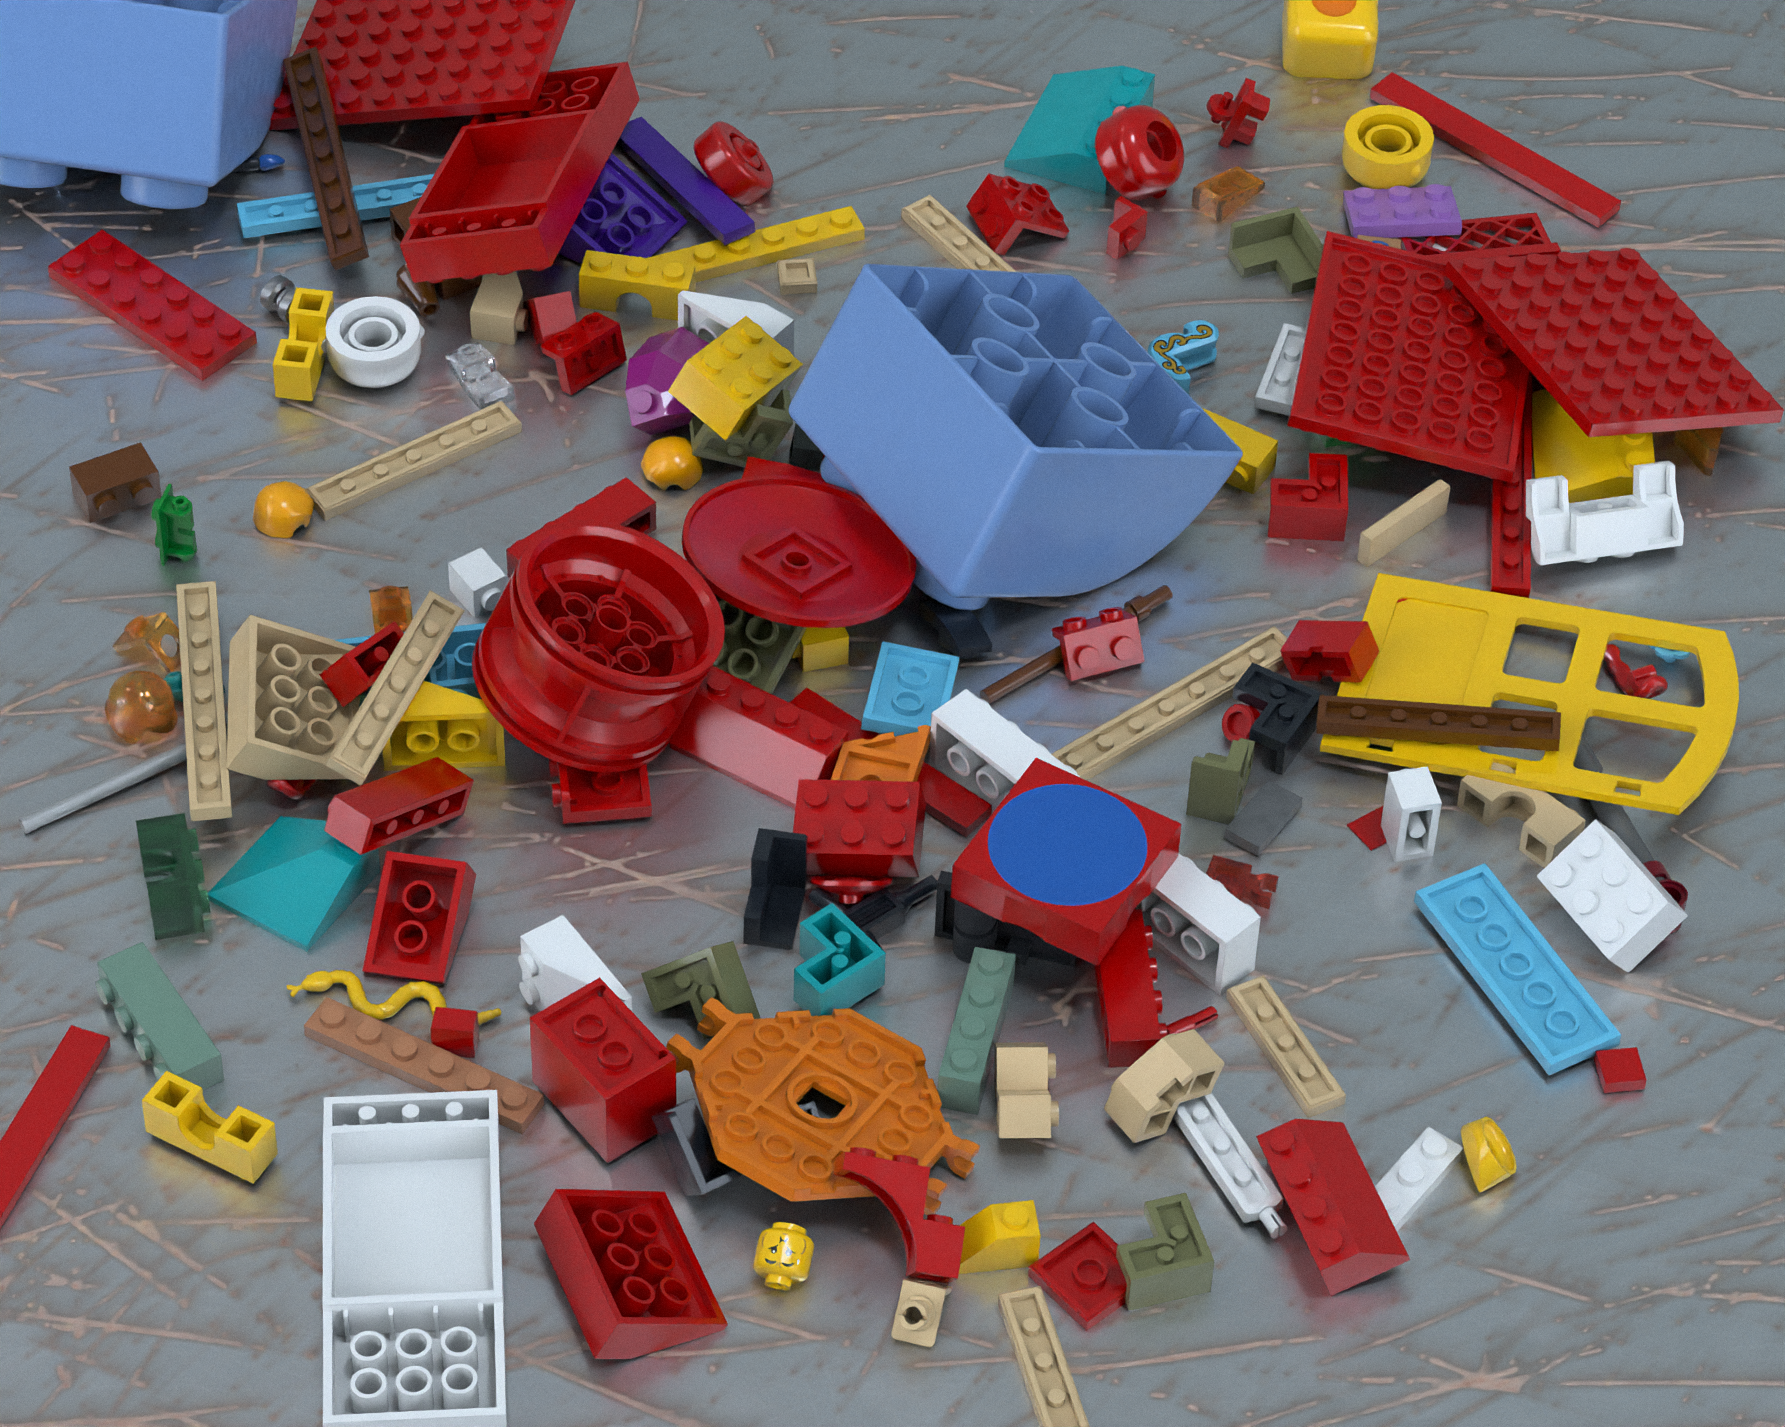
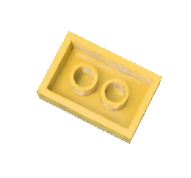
M745 316L687 360L668 392L726 441L742 428L757 404L770 406L781 389L787 390L803 364L788 349L781 346L768 335L760 325Z

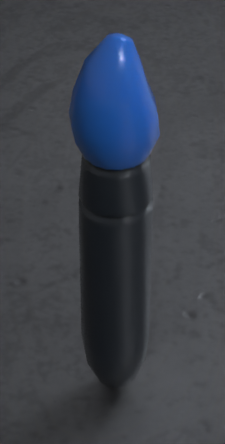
M264 154L259 158L249 157L231 173L259 169L268 171L283 165L285 160L274 154Z

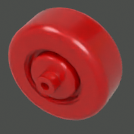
M722 121L715 122L694 141L693 149L696 159L706 173L707 178L734 202L743 206L751 205L772 188L774 183L773 174L768 163L760 153L759 147L753 140L748 139L734 126Z

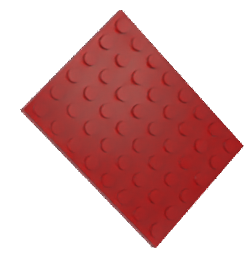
M317 0L293 55L313 47L318 49L321 54L338 125L529 111L535 109L576 0ZM285 74L280 97L274 103L275 109L270 119V131L299 128L287 74Z
M1327 231L1323 242L1287 426L1304 432L1336 438L1344 442L1372 447L1379 451H1388L1411 457L1415 460H1423L1447 466L1451 469L1463 470L1491 479L1511 482L1515 472L1529 369L1445 275L1444 272L1448 261Z
M1622 248L1616 251L1591 250L1582 253L1559 252L1558 254L1548 255L1531 253L1527 256L1515 257L1499 255L1495 258L1481 259L1467 257L1464 260H1448L1445 275L1588 437L1779 423L1781 421L1784 409L1635 249Z

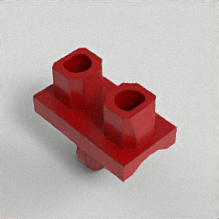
M1245 78L1234 100H1232L1234 96L1230 92H1224L1223 95L1214 94L1208 100L1206 107L1211 115V121L1216 124L1222 121L1221 126L1224 132L1219 139V146L1228 149L1232 140L1250 145L1255 137L1258 123L1245 117L1247 115L1263 121L1270 106V98L1254 92L1256 81Z

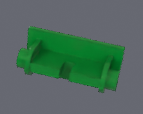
M168 484L162 497L155 500L151 514L152 520L156 521L157 527L155 547L159 548L161 565L165 566L170 556L178 557L182 561H189L197 553L195 531L192 530L194 527L192 503L185 496H173L172 484Z

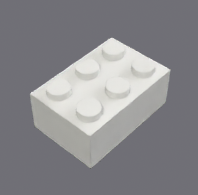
M1596 819L1537 875V878L1607 959L1628 973L1688 916L1618 835Z

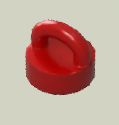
M1234 704L1229 707L1222 719L1224 736L1231 742L1233 740L1239 741L1240 738L1250 740V728L1260 716L1259 711L1245 704Z

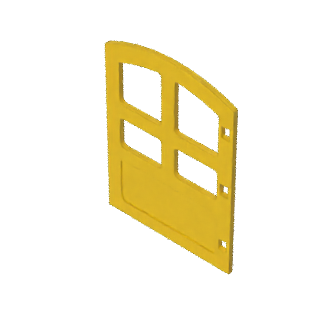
M1378 573L1362 621H1368L1380 652L1362 682H1341L1337 696L1492 707L1495 701L1505 700L1551 708L1556 712H1561L1559 751L1545 750L1541 760L1531 761L1482 752L1479 750L1480 746L1324 734L1320 744V752L1410 768L1428 766L1429 771L1461 777L1470 775L1523 788L1680 815L1712 780L1727 754L1735 730L1739 704V681L1734 653L1725 631ZM1402 598H1406V599H1407V600H1405V601H1402V602L1397 603V601H1398L1399 599H1402ZM1525 624L1572 632L1578 635L1564 682L1553 683L1503 673L1515 629L1518 625ZM1612 640H1619L1695 654L1702 675L1704 706L1692 707L1598 690L1596 685L1608 643ZM1591 716L1689 732L1696 735L1680 762L1662 782L1644 781L1574 767L1586 720ZM1370 744L1391 747L1392 752L1369 747ZM1493 762L1515 769V774L1491 770ZM1623 788L1640 791V796L1616 792V789Z

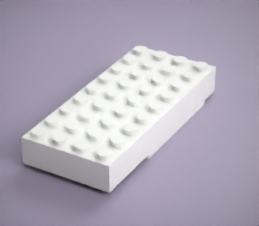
M497 1090L324 1097L323 1427H507Z

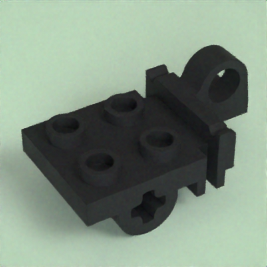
M940 872L937 881L934 936L953 940V952L959 960L970 964L974 948L979 947L1015 954L1016 957L1020 958V965L1026 966L1028 957L1075 967L1077 956L1045 942L1042 938L1023 927L1002 922L951 898L952 873Z

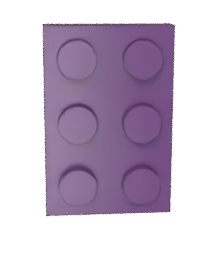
M1431 184L1426 187L1417 188L1394 186L1390 189L1360 187L1355 190L1343 191V206L1351 235L1354 238H1357V235L1383 238L1461 235L1462 220L1451 186Z

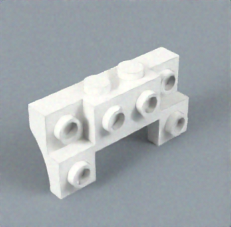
M1670 461L1634 465L1633 495L1582 502H1568V480L1562 475L1526 480V517L1532 521L1531 558L1539 565L1575 560L1590 563L1597 561L1598 557L1612 555L1618 558L1631 557L1634 552L1683 545L1684 522L1677 500L1675 465Z

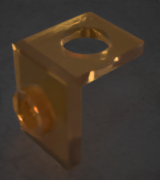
M165 612L148 617L143 615L137 616L126 625L124 632L112 645L117 652L145 645L168 673L173 672L181 663L179 629ZM164 635H170L176 641L177 651L173 657L167 656L162 650L161 641Z

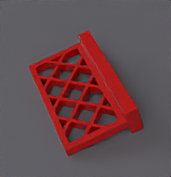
M1537 213L1462 220L1461 235H1459L1461 237L1458 240L1446 235L1422 236L1426 240L1420 243L1408 237H1397L1401 239L1402 250L1445 261L1464 260L1467 257L1481 259L1495 258L1499 255L1515 257L1527 256L1531 253L1548 255L1561 252L1557 242L1551 243ZM1531 226L1532 228L1528 233L1516 229L1518 227ZM1490 230L1496 234L1491 236L1480 231ZM1509 237L1519 242L1512 244L1503 239ZM1472 240L1483 244V246L1478 248L1467 243ZM1435 243H1437L1438 245L1444 246L1448 249L1446 251H1441L1439 249L1433 248L1432 246Z

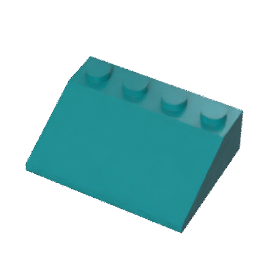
M1122 65L1053 74L1006 157L1004 167L1106 194L1111 184L1103 174L1095 150L1097 129L1102 121L1113 115V110L1118 106H1126L1128 108L1136 105H1147L1153 107L1155 74Z

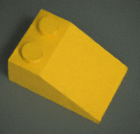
M427 681L422 682L383 748L384 771L403 770L435 757H439L455 768L505 766L504 727L494 718L483 700Z

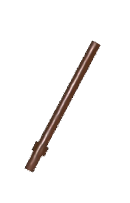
M1163 585L1144 597L1138 595L1127 601L1122 610L1136 616L1137 621L1140 622L1151 615V610L1172 599L1173 595L1170 588ZM1057 646L981 690V699L990 704L1063 662L1061 646Z

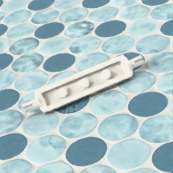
M1213 1094L1179 1103L1173 1119L1244 1224L1250 1221L1261 1220L1272 1238H1277L1278 1234L1279 1236L1285 1234L1288 1228L1277 1214V1211L1282 1209L1284 1198Z

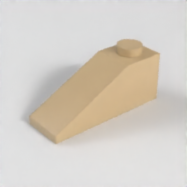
M514 271L507 275H497L496 273L484 274L470 310L471 338L515 345L519 332H525L529 319V311L523 307V292L517 272Z

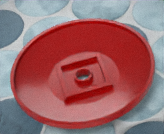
M763 475L737 479L719 485L695 501L685 517L682 530V548L686 561L703 577L713 593L745 612L787 625L809 628H838L877 619L896 608L906 598L913 585L916 572V557L860 495L839 486L809 478Z

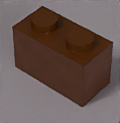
M141 442L69 467L72 493L90 523L148 504L162 497L159 471Z

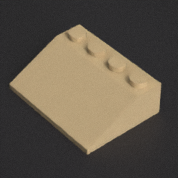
M249 615L230 641L227 769L263 780L348 779L326 766V763L357 713L360 696L342 707L319 674L343 655L354 649L355 646Z

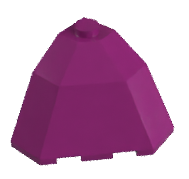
M680 327L649 337L629 359L625 388L632 427L650 435H655L689 424L692 417L696 415L672 396L668 390L686 361L709 344L708 342L686 328Z

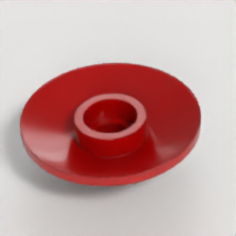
M828 875L810 877V883L825 891L838 894L839 903L858 904L863 901V895L879 891L891 885L892 878Z

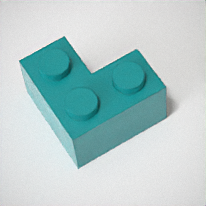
M833 903L800 922L799 955L805 962L794 968L793 1000L803 1010H809L811 1016L832 1015L833 1009L849 1008L885 985L886 953Z

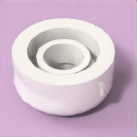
M362 297L341 305L332 313L326 324V339L322 341L321 348L323 352L328 354V359L334 372L343 380L362 388H384L402 381L414 371L421 354L420 338L423 337L425 330L419 324L416 314L402 302L387 297Z

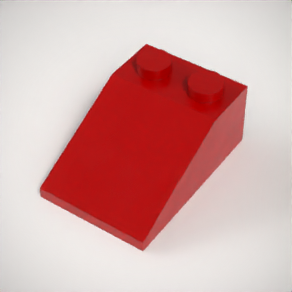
M386 851L362 970L364 973L445 984L469 915L476 873L467 862Z

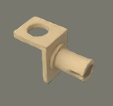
M911 1277L903 1279L891 1333L892 1338L926 1347L934 1346L945 1296L951 1293L952 1287Z

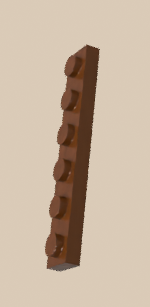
M1319 695L1316 734L1559 751L1561 712Z

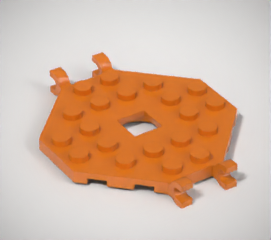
M711 997L702 1006L701 1012L706 1016L698 1024L697 1030L705 1035L714 1037L701 1050L692 1046L688 1040L677 1033L667 1042L666 1048L676 1058V1073L684 1070L689 1071L717 1160L791 1202L874 1197L875 1195L858 1183L834 1175L836 1158L844 1152H850L851 1147L872 1149L876 1151V1157L892 1160L893 1155L915 1157L918 1159V1165L927 1166L930 1169L943 1156L946 1158L949 1168L964 1179L974 1168L975 1163L971 1160L979 1152L980 1145L955 1136L949 1122L944 1121L940 1110L942 1102L933 1078L929 1079L926 1072V1058L922 1048L850 1008L833 1009L832 1015L811 1016L809 1010L776 1012L775 1018L754 1019L752 1013L735 1014L728 1010L721 1002ZM811 1088H814L845 1105V1107L835 1118L827 1119L818 1118L806 1113L797 1103ZM929 1178L924 1214H936L940 1209L942 1202L938 1198L946 1190V1183L935 1178Z

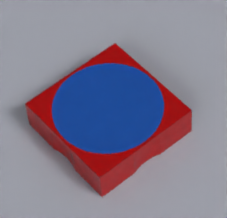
M1035 758L952 865L951 898L1002 922L1023 927L1042 938L1045 942L1098 966L1126 928L1134 909L1152 893L1177 859L1182 824L1039 758Z

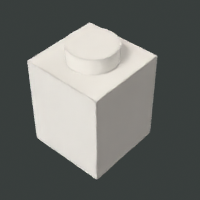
M481 547L449 562L450 591L470 614L476 618L484 613L493 611L507 585V575Z

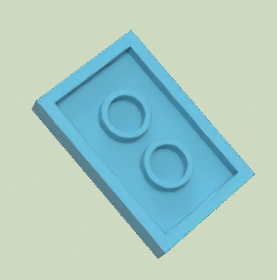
M882 641L863 714L861 729L879 734L894 732V736L918 732V726H931V713L951 699L960 657Z

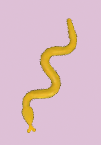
M317 971L310 975L308 974L301 982V985H287V989L291 990L290 996L295 997L300 990L323 992L328 990L333 983H342L347 986L353 1009L377 1020L394 1016L414 998L428 1000L433 1016L436 1007L447 1008L446 1000L438 987L425 981L410 982L398 988L390 998L381 1004H372L367 1000L360 979L351 971ZM495 1008L494 1010L478 1013L479 1026L500 1016L501 1010Z

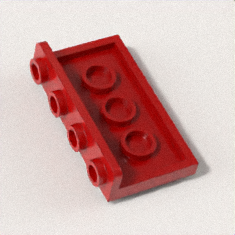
M549 759L550 777H558V783L551 784L553 808L561 807L563 824L652 817L647 764L628 771L594 772L573 768Z

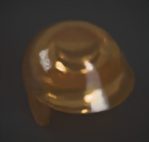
M136 670L122 675L112 684L104 709L106 718L113 731L127 743H137V741L143 738L146 731L163 734L175 728L178 716L174 706V695L171 687L159 675L150 671Z

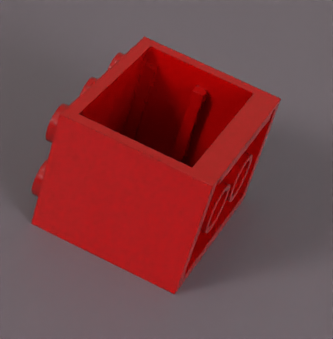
M600 977L530 1017L532 1082L607 1163L658 1133L651 1116L677 1104L676 1058Z

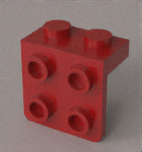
M988 173L966 205L990 248L997 254L1005 255L1023 228L1060 238H1065L1069 233V229L1063 221V215L1056 209L1049 198V192L1037 183H1032L1031 185L1019 182L1010 176L1001 177Z

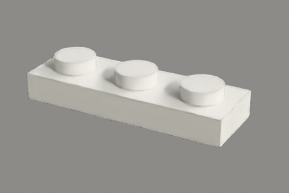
M1283 324L1256 393L1255 408L1284 415L1290 414L1306 328Z
M1429 1126L1375 1186L1397 1232L1461 1160L1464 1147Z

